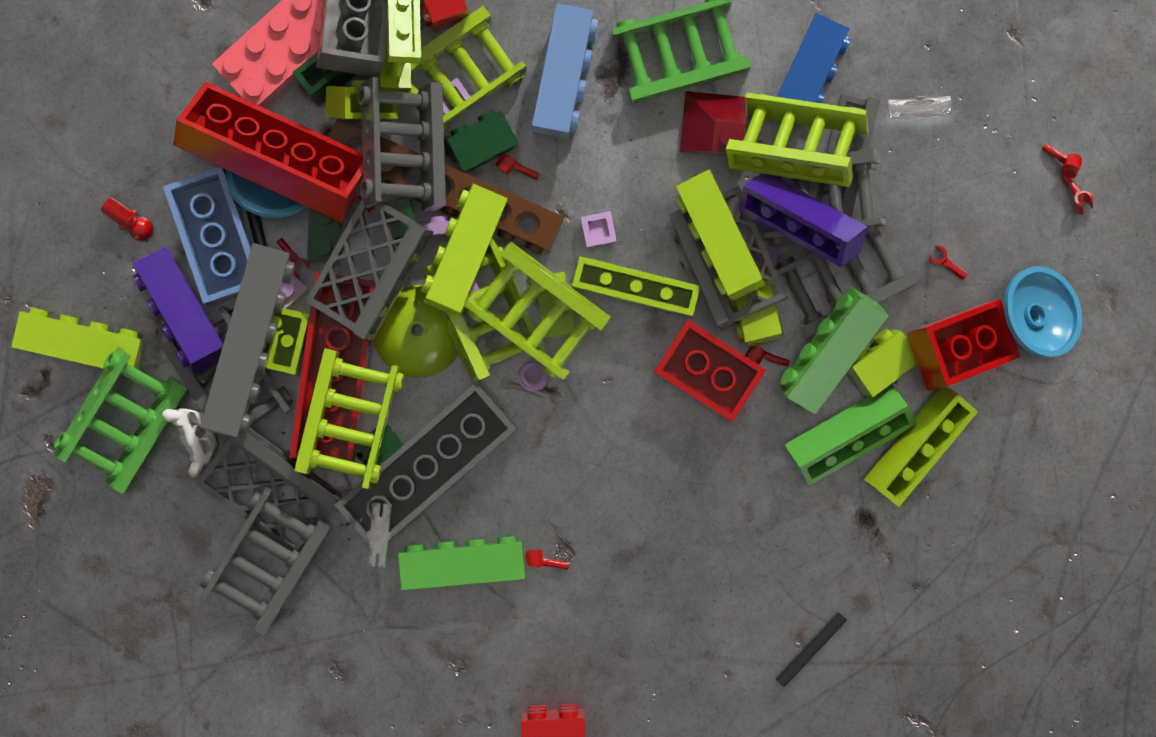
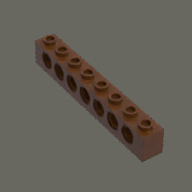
M337 118L329 138L352 148L356 144H362V128ZM380 136V152L420 154ZM445 165V181H448L452 188L450 193L446 195V206L440 209L441 212L457 218L461 208L456 207L463 189L469 191L474 183L508 198L505 207L508 209V216L504 220L498 221L495 228L498 230L497 236L510 242H514L515 238L526 242V249L542 255L543 250L550 253L564 222V216ZM394 166L390 171H381V179L388 184L418 186L421 184V181L417 184H411L406 179L408 171L418 167ZM412 198V199H414V200H416V201L422 203V201H420L419 198ZM525 217L533 218L537 223L536 229L531 233H523L519 229V222Z

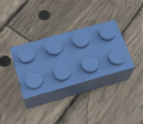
M556 4L532 122L533 133L569 140L570 132H577L580 111L575 110L576 103H583L586 81L581 80L582 73H589L592 50H587L589 42L595 43L598 29V20L593 19L594 10Z
M217 167L163 186L203 304L209 306L237 296L252 242L239 204L233 199L229 191L226 169Z

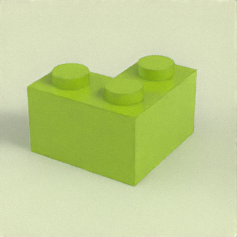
M283 308L282 314H275L273 323H277L278 328L274 342L269 347L267 369L299 377L310 314Z

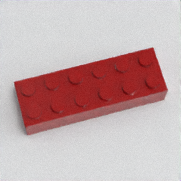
M206 81L176 120L174 146L339 222H342L360 195V184L363 179V153Z
M315 272L314 284L321 273ZM336 275V278H337V279L347 277V276ZM358 278L362 295L372 293L376 287L375 280ZM353 280L338 284L342 301L357 297ZM332 285L322 288L316 300L324 305L336 303ZM369 298L364 299L365 305H366V303H367V301H368ZM358 301L343 305L346 318L354 323L361 313ZM312 305L310 308L289 458H298L324 348L340 352L338 358L343 359V363L367 369L369 365L372 340L362 339L354 334V331ZM338 307L331 308L339 313ZM339 375V378L333 377L331 389L336 390L335 393L364 400L366 381ZM332 405L331 408L326 407L323 419L328 420V424L359 431L362 412ZM324 436V438H318L316 450H319L322 455L355 462L357 443Z

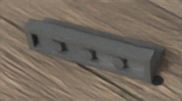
M842 94L838 106L845 107L846 103L861 106L864 110H867L868 134L854 133V147L848 152L868 150L880 100L870 97L864 100ZM832 130L827 154H834L837 138L840 136L841 131ZM853 167L850 187L844 186L841 195L843 214L852 217L858 192L857 172H853ZM819 182L816 199L822 202V198L828 193V189L825 190L826 183Z

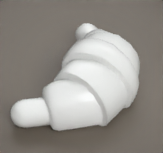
M166 409L162 412V418L176 426L179 442L182 446L186 447L188 454H190L189 459L192 463L188 473L193 478L198 477L204 465L209 463L215 446H217L215 433L200 428L204 414L201 410Z

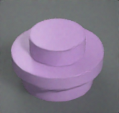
M527 361L518 371V381L525 390L539 391L547 384L548 375L541 369L543 364L539 361Z

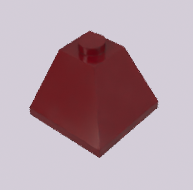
M685 91L680 153L727 157L726 147L729 139L744 140L746 125L745 97Z

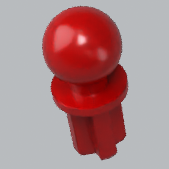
M109 197L103 203L101 212L119 224L118 228L120 230L127 226L129 234L133 239L145 241L153 234L151 221L145 217L135 218V209L129 210L112 197Z

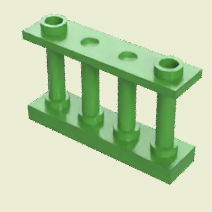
M705 0L706 3L639 22H634V19H627L616 23L617 28L612 29L613 40L623 37L635 82H633L634 87L628 90L631 104L750 71L751 64L748 55L740 57V54L735 51L724 9L731 7L732 0ZM711 12L724 54L722 62L711 65L710 61H706L694 19L696 16ZM678 21L683 22L695 64L692 66V71L682 74L680 69L676 68L664 26ZM653 29L665 71L662 74L663 79L651 82V78H647L635 36L636 33Z
M118 346L115 352H111L107 356L103 365L104 371L69 428L56 439L53 453L64 463L70 454H73L106 472V482L109 486L123 494L168 422L162 418V412L166 409L175 410L186 393L187 387L171 376L166 382L161 383L129 365L127 362L131 355ZM120 374L155 393L156 399L150 408L144 409L110 390ZM103 401L139 420L140 425L134 435L131 434L129 436L94 417ZM87 427L123 446L124 451L118 461L111 462L78 443Z

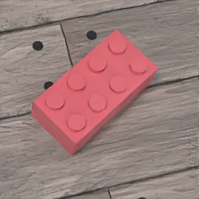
M321 0L280 1L216 59L212 65L243 99L265 108L296 80L292 72L318 52L323 2Z

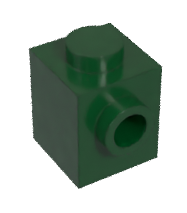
M387 423L376 465H381L405 444ZM376 428L370 434L375 435ZM357 444L356 447L360 452L356 456L364 465H367L372 447Z

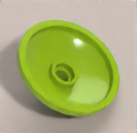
M423 285L408 286L401 289L373 339L381 359L390 368L392 365L399 366V373L410 377L435 375L449 367L459 355L439 310L422 302L425 296L424 293L420 292ZM414 325H421L423 327L422 335L414 336L412 334Z

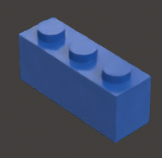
M816 13L777 97L822 103L825 94L820 91L825 81L831 83L838 69V66L833 63L838 53L844 55L851 38L846 36L850 28Z

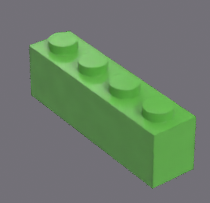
M851 286L847 293L838 299L836 307L830 316L820 323L817 333L810 343L803 346L798 359L792 367L783 373L781 382L778 385L785 396L816 414L889 317L881 305Z
M890 384L876 396L866 397L784 445L797 470L807 485L810 486L912 428L916 423L909 406L893 384Z
M516 536L497 537L498 543L485 544V538L466 540L467 546L454 547V541L436 543V549L424 550L423 544L405 546V552L398 553L401 590L526 579L523 541H516Z

